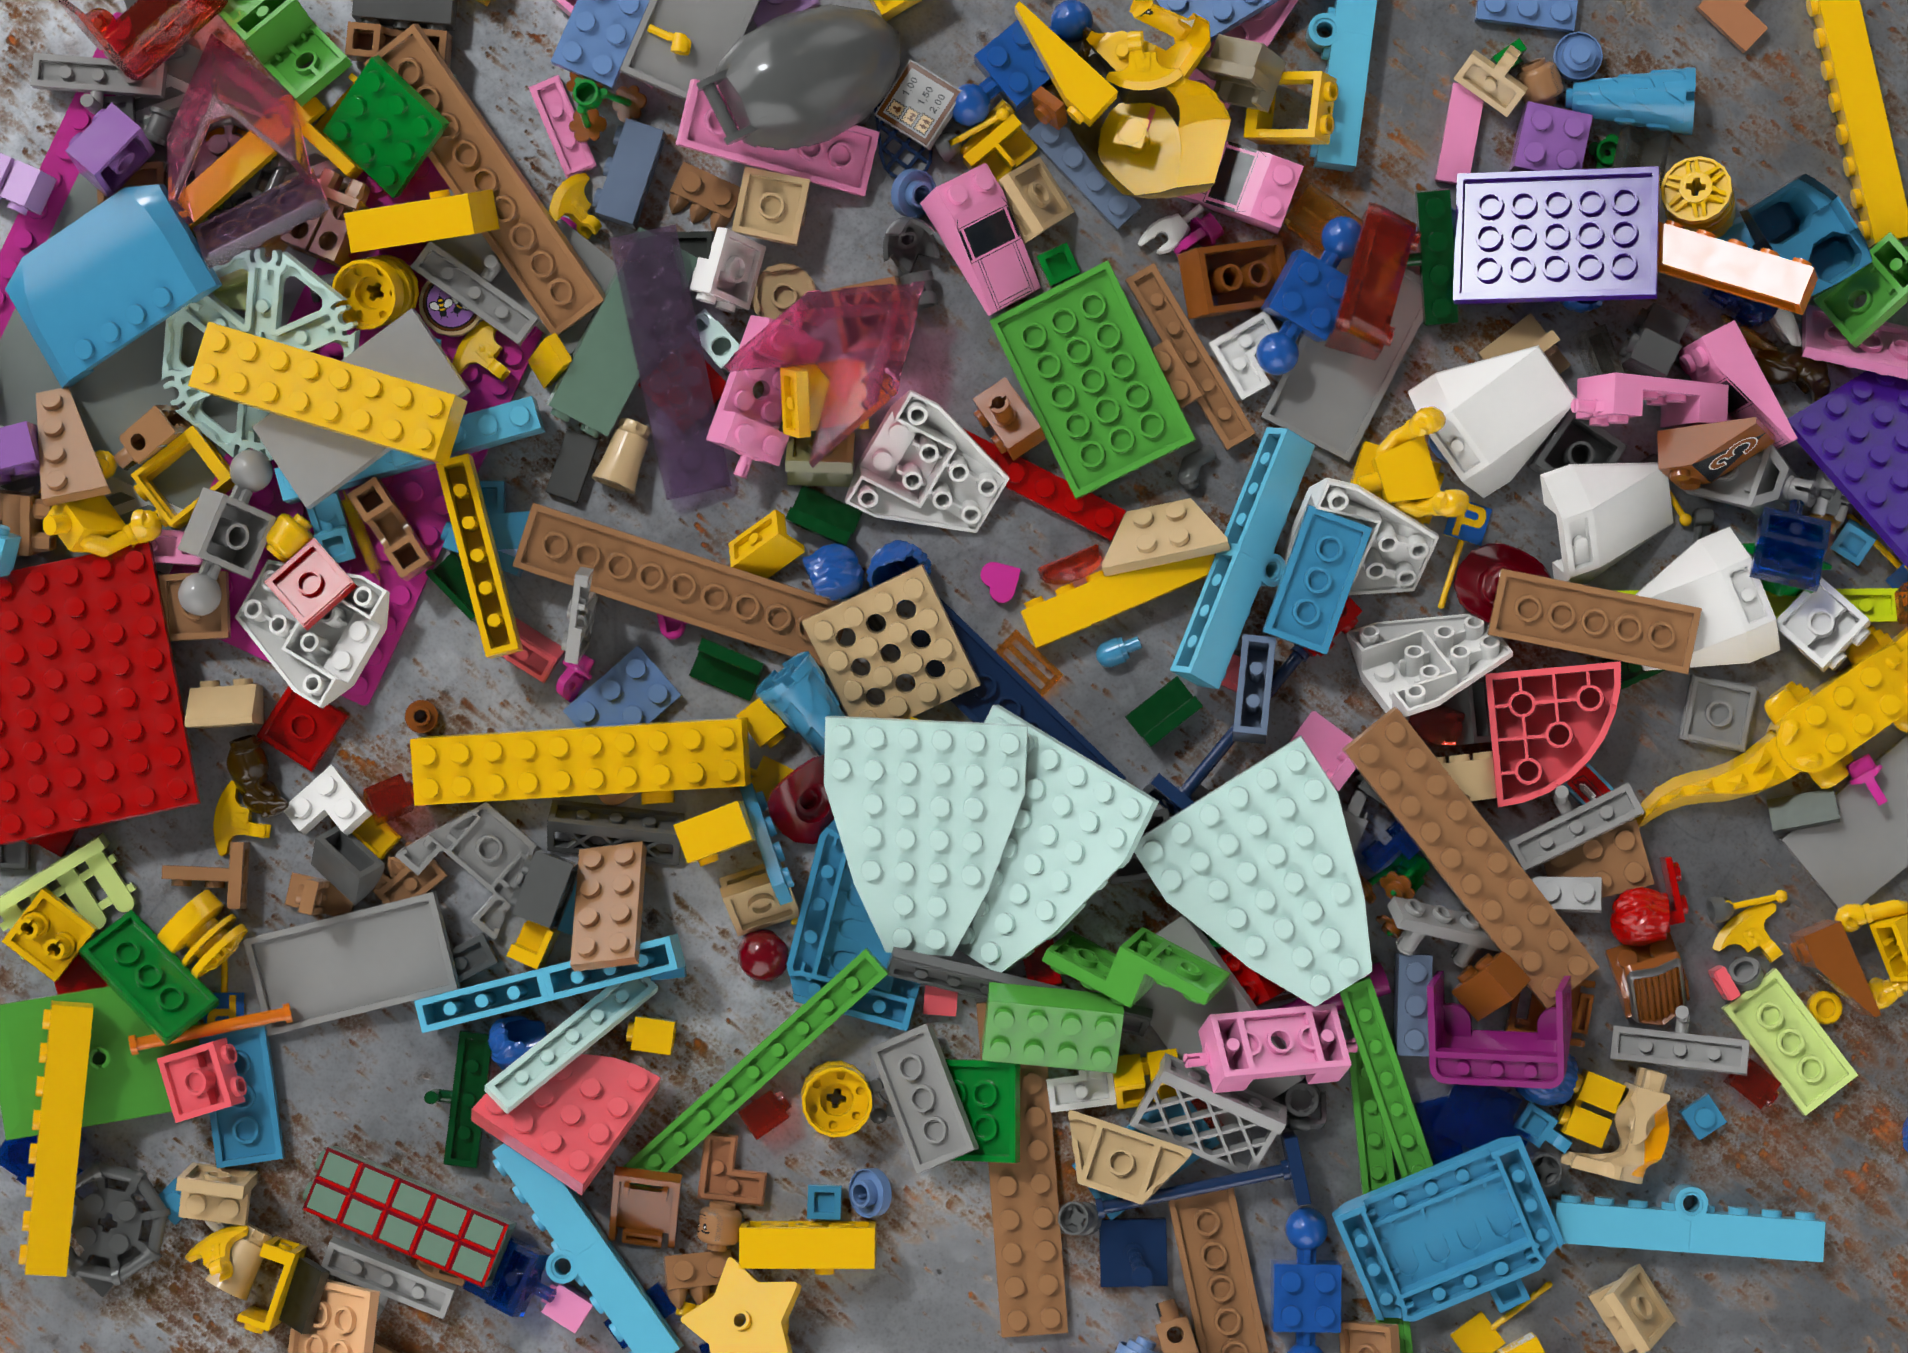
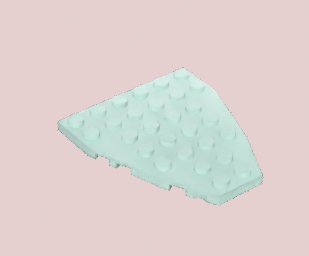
M993 705L984 723L1028 725L1026 793L989 891L957 949L989 970L1006 974L1016 966L1019 960L1027 958L1035 952L1034 949L1046 940H1051L1060 933L1087 905L1086 901L1097 890H1102L1109 883L1107 880L1119 868H1123L1130 861L1159 801L1002 706Z
M849 716L825 717L824 787L854 885L886 953H892L893 948L897 947L926 955L953 956L989 891L1026 793L1028 725Z
M1301 735L1142 835L1134 853L1166 902L1258 974L1316 1007L1373 972L1365 895L1339 794Z

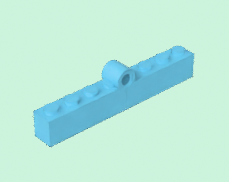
M1335 0L1334 8L1328 7L1327 13H1321L1313 17L1306 30L1305 39L1307 45L1313 51L1322 53L1321 59L1327 60L1326 73L1337 79L1336 84L1338 86V96L1334 101L1333 108L1334 130L1330 134L1329 145H1310L1309 157L1315 158L1314 167L1353 172L1356 167L1377 0ZM1317 29H1327L1330 36L1327 38L1320 37L1317 34Z
M533 396L463 415L450 458L544 433L545 428L537 400ZM390 450L340 487L338 491L364 484L373 477L382 479L432 465L435 462L396 450ZM275 468L283 501L290 505L301 502L280 468Z
M1267 427L1224 533L1228 538L1231 550L1216 553L1170 671L1197 686L1213 689L1220 688L1226 676V670L1233 652L1238 646L1239 637L1245 622L1250 615L1258 589L1261 586H1278L1286 567L1284 559L1280 555L1274 554L1275 546L1286 524L1288 513L1294 498L1298 494L1299 485L1306 468L1310 464L1311 455L1315 448L1314 444L1288 428Z
M677 933L640 943L639 964L574 972L570 966V961L537 970L415 1000L414 1003L421 1031L426 1033L685 967L686 963Z
M505 1143L492 1151L496 1157L493 1163L497 1170L504 1177L509 1175L516 1185L512 1188L516 1197L522 1204L528 1202L535 1212L531 1215L535 1224L542 1232L547 1230L554 1239L551 1242V1246L555 1252L546 1261V1272L549 1278L559 1284L575 1280L581 1287L586 1285L592 1294L589 1298L592 1305L600 1314L606 1313L612 1322L609 1325L611 1332L619 1342L624 1340L631 1349L629 1353H675L684 1345L611 1241L608 1240V1237L577 1193ZM562 1258L567 1259L571 1264L569 1273H564L559 1268V1262Z
M1680 1184L1674 1187L1670 1192L1669 1201H1661V1207L1648 1206V1201L1641 1199H1628V1205L1615 1204V1198L1595 1196L1594 1202L1581 1201L1580 1195L1561 1194V1200L1551 1199V1211L1564 1244L1823 1262L1826 1222L1815 1218L1816 1213L1795 1211V1217L1782 1216V1210L1762 1209L1761 1214L1748 1213L1749 1208L1728 1206V1212L1715 1211V1205H1709L1706 1194L1701 1189L1690 1184ZM1692 1195L1694 1203L1690 1208L1685 1209L1683 1201L1687 1196Z

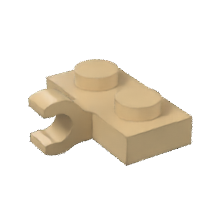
M1512 45L1509 46L1497 64L1474 49L1453 78L1506 117H1508L1528 90L1527 86L1507 73L1521 54V51Z

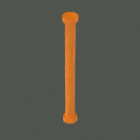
M290 1003L282 1004V1008L191 1026L170 1044L280 1021H286V1024L292 1023L293 1017ZM136 1034L128 1036L132 1056L138 1055L140 1050L165 1045L156 1034L136 1037Z

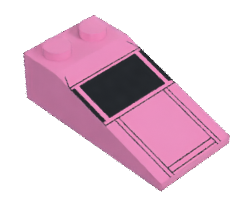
M1225 141L1213 186L1207 192L1177 197L1278 234L1304 166L1273 154Z
M986 163L935 187L920 202V205L988 316L1041 288L1004 192Z
M1735 320L1679 350L1680 366L1690 376L1692 381L1729 385L1728 415L1731 416V420L1757 417L1775 435V443L1772 445L1777 449L1798 439Z

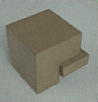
M1218 34L1210 57L1204 56L1196 68L1211 80L1216 81L1213 91L1224 103L1268 112L1286 62L1263 43Z

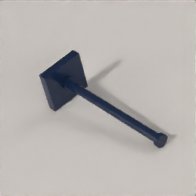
M1293 645L1290 649L1292 653L1273 675L1271 698L1302 661L1306 662L1310 657L1300 646ZM1234 723L1181 787H1175L1158 773L1148 782L1143 791L1158 800L1159 804L1163 808L1168 809L1169 813L1173 816L1193 804L1191 795L1236 742L1232 741Z
M1293 1131L1281 1133L1280 1138L1285 1160H1281L1279 1165L1158 1189L1144 1205L1119 1197L1102 1201V1197L1097 1198L1095 1202L1099 1219L1105 1218V1214L1279 1178H1284V1181H1290L1293 1199L1298 1206L1311 1204L1298 1137Z
M1166 1218L1102 1219L1099 1228L1100 1286L1140 1288L1168 1286Z

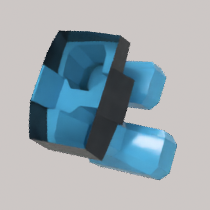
M1806 173L1793 178L1740 211L1741 216L1733 221L1732 226L1723 236L1717 238L1727 242L1729 239H1737L1747 244V248L1758 251L1761 248L1771 249L1777 252L1780 257L1788 260L1797 257L1809 261L1812 267L1815 268L1818 277L1809 302L1873 261L1864 236L1839 196Z

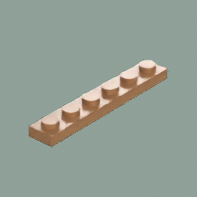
M1152 263L1125 279V283L1160 341L1163 342L1168 338L1173 339L1203 389L1205 395L1196 401L1225 450L1228 451L1255 435L1254 429L1156 265Z

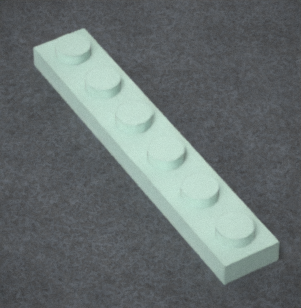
M647 976L606 987L485 1085L484 1091L508 1114L655 995L658 991V986Z

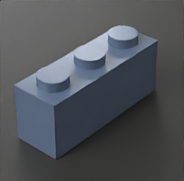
M626 118L624 126L619 125L617 127L613 144L617 145L613 158L608 157L605 162L603 176H606L603 189L597 188L592 207L596 208L595 213L598 218L636 230L667 137L664 130Z
M1243 634L1232 741L1266 744L1276 637Z
M1403 953L1394 954L1392 1043L1397 1056H1429L1427 985L1432 979L1433 955L1413 954L1410 956Z

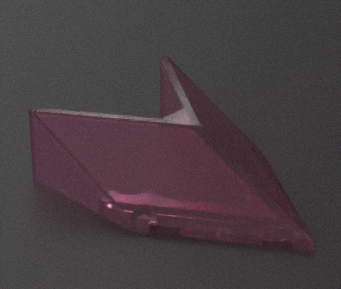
M213 34L209 36L167 136L168 201L187 224L194 223L185 182L201 144H204L203 139L209 125L229 117L235 119L290 162L307 186L314 184L294 98Z
M925 281L904 285L885 284L841 288L840 290L821 292V290L808 291L736 351L725 365L728 372L815 364L828 378L829 384L809 459V464L812 468L898 393L900 377L906 361L918 313L917 308Z

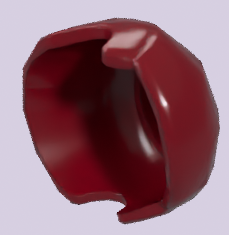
M762 929L748 933L742 938L737 947L738 963L741 969L755 981L771 982L783 975L787 968L788 947L771 930Z

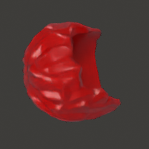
M1644 887L1624 891L1612 905L1613 913L1611 914L1610 924L1614 937L1620 943L1632 946H1646L1667 939L1666 932L1669 928L1671 908L1669 906L1668 894Z

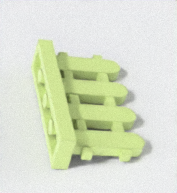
M102 832L0 896V916L4 921L0 923V927L3 931L8 928L11 930L28 908L27 906L23 909L19 902L26 897H29L32 902L43 888L51 891L47 884L57 879L61 886L51 892L57 897L66 893L79 914L98 927L97 930L103 928L107 923V915L104 909L113 904L118 911L124 913L132 910L136 903L132 892L137 888L133 882L126 884L113 865L118 860L115 854L112 853L107 856L104 849L110 842ZM85 861L89 868L79 874L75 867ZM92 876H95L108 896L100 902L97 901L85 883Z

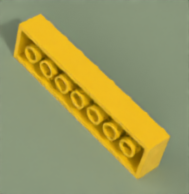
M209 321L188 383L189 387L203 393L445 466L448 465L468 402L451 393Z

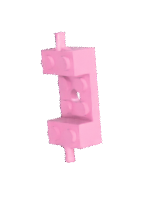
M798 305L793 306L794 308L788 323H780L767 317L750 316L706 438L707 441L740 455L733 474L747 479L753 460L779 466L790 437L778 430L782 421L780 368L816 363L824 342L808 335L801 328L807 309ZM761 381L764 385V392L761 397L756 399L753 394V387L756 382Z
M1615 372L1577 379V398H1574L1571 402V411L1573 413L1576 412V419L1589 420V426L1607 427L1609 423L1628 424L1629 418L1642 416L1643 400H1647L1646 405L1661 406L1660 428L1674 429L1731 420V416L1728 415L1729 385Z
M1335 1003L1318 1005L1316 1007L1300 1006L1210 1014L1198 1031L1202 1053H1185L1183 1062L1185 1063V1068L1204 1066L1209 1074L1213 1093L1244 1091L1253 1079L1305 1075L1307 1084L1338 1082L1352 1065L1349 1053H1356L1358 1046L1355 1038H1344ZM1278 1036L1286 1043V1049L1275 1047L1271 1037Z

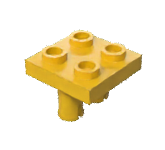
M43 888L1 942L56 982L79 954L78 950L90 940L98 927L47 888Z

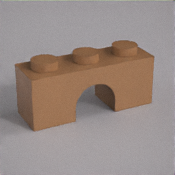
M348 21L345 55L352 61L366 62L404 31L389 29L381 24ZM422 28L450 69L453 37L448 31Z
M373 477L347 494L363 521L370 526L384 547V553L401 579L409 581L435 564L382 480Z

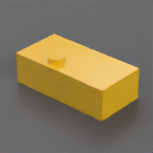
M449 189L429 192L430 199L344 213L351 253L500 229L493 189L451 196Z
M744 801L732 802L673 825L687 863L699 862L700 867L718 861V854L756 840Z
M743 1221L739 1227V1269H814V1274L832 1275L835 1274V1269H875L877 1221Z

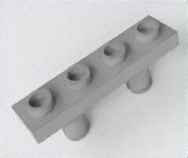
M1396 896L1388 904V909L1397 928L1404 930L1395 941V945L1405 955H1413L1425 935L1459 942L1455 951L1451 953V958H1453V962L1457 966L1462 968L1470 966L1471 961L1481 948L1500 952L1470 912H1459L1441 905L1434 906L1421 903L1415 899H1404Z

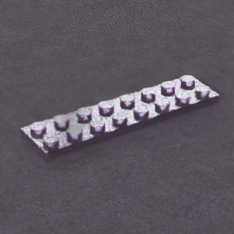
M673 224L609 238L665 499L671 500L732 486L724 448L706 440L716 411L676 225Z

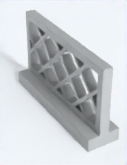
M1165 1053L1155 1078L1130 1120V1126L1163 1141L1191 1149L1193 1154L1233 1172L1240 1173L1257 1169L1276 1135H1281L1286 1126L1287 1107L1248 1089L1244 1091L1213 1093L1207 1071L1199 1067L1185 1068L1183 1060ZM1161 1083L1175 1088L1177 1096L1161 1100L1157 1090ZM1197 1098L1206 1102L1208 1109L1191 1113L1187 1101ZM1181 1103L1185 1115L1169 1119L1164 1107ZM1158 1109L1163 1121L1150 1123L1141 1118L1145 1112ZM1229 1112L1236 1115L1238 1122L1221 1126L1217 1115ZM1212 1117L1216 1128L1199 1132L1195 1121ZM1189 1122L1193 1132L1191 1135L1181 1137L1174 1133L1172 1127ZM1259 1125L1269 1130L1266 1136L1252 1140L1247 1128ZM1242 1130L1246 1141L1229 1146L1225 1134ZM1216 1136L1220 1137L1223 1148L1215 1150L1206 1148L1202 1141ZM1249 1149L1253 1157L1247 1166L1236 1161L1233 1153Z

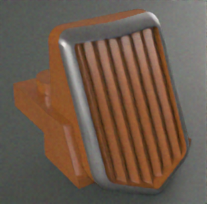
M1667 932V939L1664 941H1658L1646 946L1621 945L1605 950V956L1616 983L1615 990L1626 1019L1632 1017L1638 1024L1664 1026L1676 1017V1008L1681 1005L1686 1006L1687 1001L1690 1000L1688 980L1670 932Z

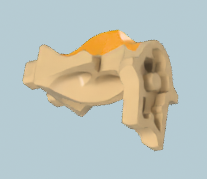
M1638 1066L1634 1084L1624 1082L1623 1085L1626 1086L1624 1095L1626 1098L1619 1105L1614 1116V1126L1620 1141L1619 1148L1616 1151L1604 1154L1567 1151L1561 1156L1560 1163L1569 1165L1571 1168L1615 1180L1642 1184L1646 1169L1662 1158L1668 1141L1670 1127L1666 1103L1670 1100V1095L1663 1092L1667 1075L1656 1070Z

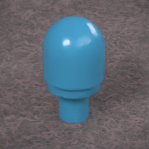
M1138 636L1126 641L1122 637H1115L1099 645L1096 651V658L1102 666L1111 668L1127 662L1126 660L1130 659L1129 653L1141 649L1142 645Z

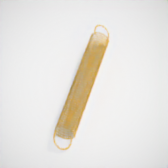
M343 490L346 498L341 501L343 509L347 513L346 515L352 530H354L358 546L361 547L365 563L368 564V571L370 574L374 572L376 574L377 571L375 570L381 567L380 563L377 561V557L372 556V553L375 554L372 543L366 542L368 540L365 539V536L368 537V534L362 523V518L359 513L355 512L357 510L354 509L355 507L351 500L347 499Z

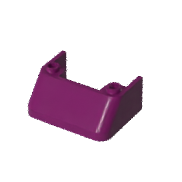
M1437 971L1427 985L1429 1068L1432 1076L1438 1082L1443 1084L1552 1089L1561 1084L1566 1075L1572 1030L1571 976L1564 975L1556 990V1007L1548 1008L1541 1013L1537 1022L1538 1032L1472 1030V1018L1468 1010L1460 1004L1445 1003L1444 971Z

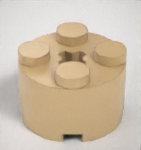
M1492 751L1473 753V760H1470L1469 754L1449 756L1450 763H1446L1445 757H1436L1470 801L1497 798Z

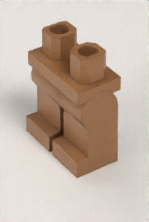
M324 168L317 182L308 180L304 188L306 191L300 198L280 240L296 251L341 269L342 266L350 263L351 260L348 257L350 245L344 213L370 209L365 205L370 188L360 181L351 179L345 193H341L338 190L344 177L335 171Z
M0 490V521H2L0 524L8 526L10 533L21 536L17 555L32 556L56 549L57 535L50 536L42 531V519L47 516L52 506L45 507L41 500V493Z

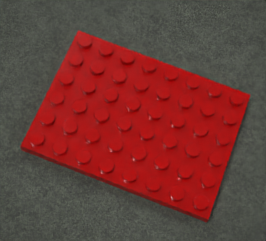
M146 542L137 544L134 547L132 545L126 546L107 557L88 554L12 570L10 575L0 577V845L200 804L152 544Z

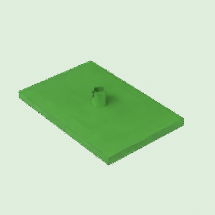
M1108 260L989 320L1076 499L1196 440Z
M110 986L0 1004V1105L6 1141L38 1135V1130H32L33 1111L40 1110L41 1097L35 1096L37 1076H44L45 1063H39L40 1042L47 1043L48 1030L42 1029L44 1009L51 1008V1000L93 1003L94 1007L82 1127L172 1112L157 1058L200 1045L198 1038L167 1046L140 1050L138 1055L132 1056L128 1036L136 1034V1037H142L155 1033Z

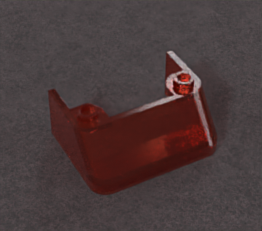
M57 0L88 39L124 75L135 81L148 77L218 15L228 3V0H138L121 16L115 19L104 8H94L84 14V12L68 0Z
M1369 202L1358 222L1361 226L1335 324L1325 342V347L1376 360L1384 345L1390 347L1395 333V327L1390 326L1410 250L1416 252L1421 232L1416 231V223L1382 205Z

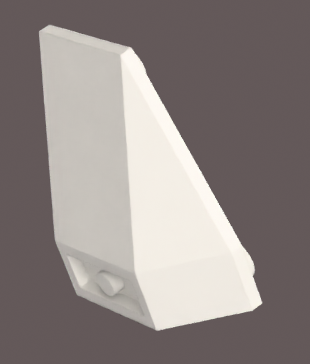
M1539 345L1436 372L1408 390L1416 412L1424 407L1435 406L1444 413L1446 417L1444 427L1430 434L1429 437L1460 480L1483 498L1512 481L1569 411L1572 400L1576 399Z
M909 390L890 407L861 456L848 489L845 503L876 518L977 533L1010 478L938 403Z
M1658 462L1569 464L1540 475L1544 505L1553 511L1557 517L1562 559L1552 562L1554 579L1582 585L1587 584L1674 523L1669 479L1658 469Z
M1325 478L1308 488L1285 541L1283 554L1285 564H1287L1307 506L1311 505L1316 509L1336 514L1372 528L1349 595L1415 591L1439 539L1438 533L1357 484Z
M1730 527L1698 539L1635 594L1702 608L1690 667L1751 663L1780 650L1777 620L1751 556ZM1642 665L1644 671L1662 670Z
M268 560L235 618L290 688L318 707L324 708L355 685L384 635L388 624L390 592L361 575L347 573L358 587L307 631L264 583L265 580L285 564L279 561Z
M1471 613L1375 622L1347 632V639L1363 684L1385 713L1396 707L1404 717L1438 707L1513 657V651L1502 637L1487 634L1489 623Z

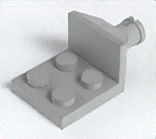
M1770 445L1714 482L1701 484L1699 489L1684 491L1690 495L1749 509L1758 519L1768 521L1787 509L1789 502L1812 507L1816 499L1811 498L1810 494L1818 496L1819 483L1814 480L1809 481L1798 478L1788 459L1774 445Z

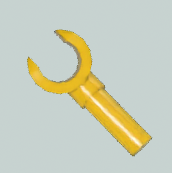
M652 24L648 26L647 32L672 42L670 50L672 53L684 56L690 54L692 42L685 34L667 32Z

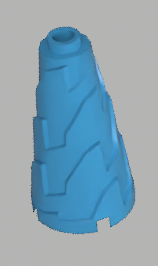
M1696 67L1652 70L1650 73L1620 74L1612 78L1573 83V88H1566L1565 108H1572V111L1593 115L1594 119L1615 121L1618 125L1647 127L1653 131L1692 135Z
M805 651L782 663L784 668L778 673L776 670H773L760 683L755 693L773 713L776 712L795 734L799 733L814 751L821 756L825 754V717L846 715L839 707L840 702L825 681V675L808 651Z

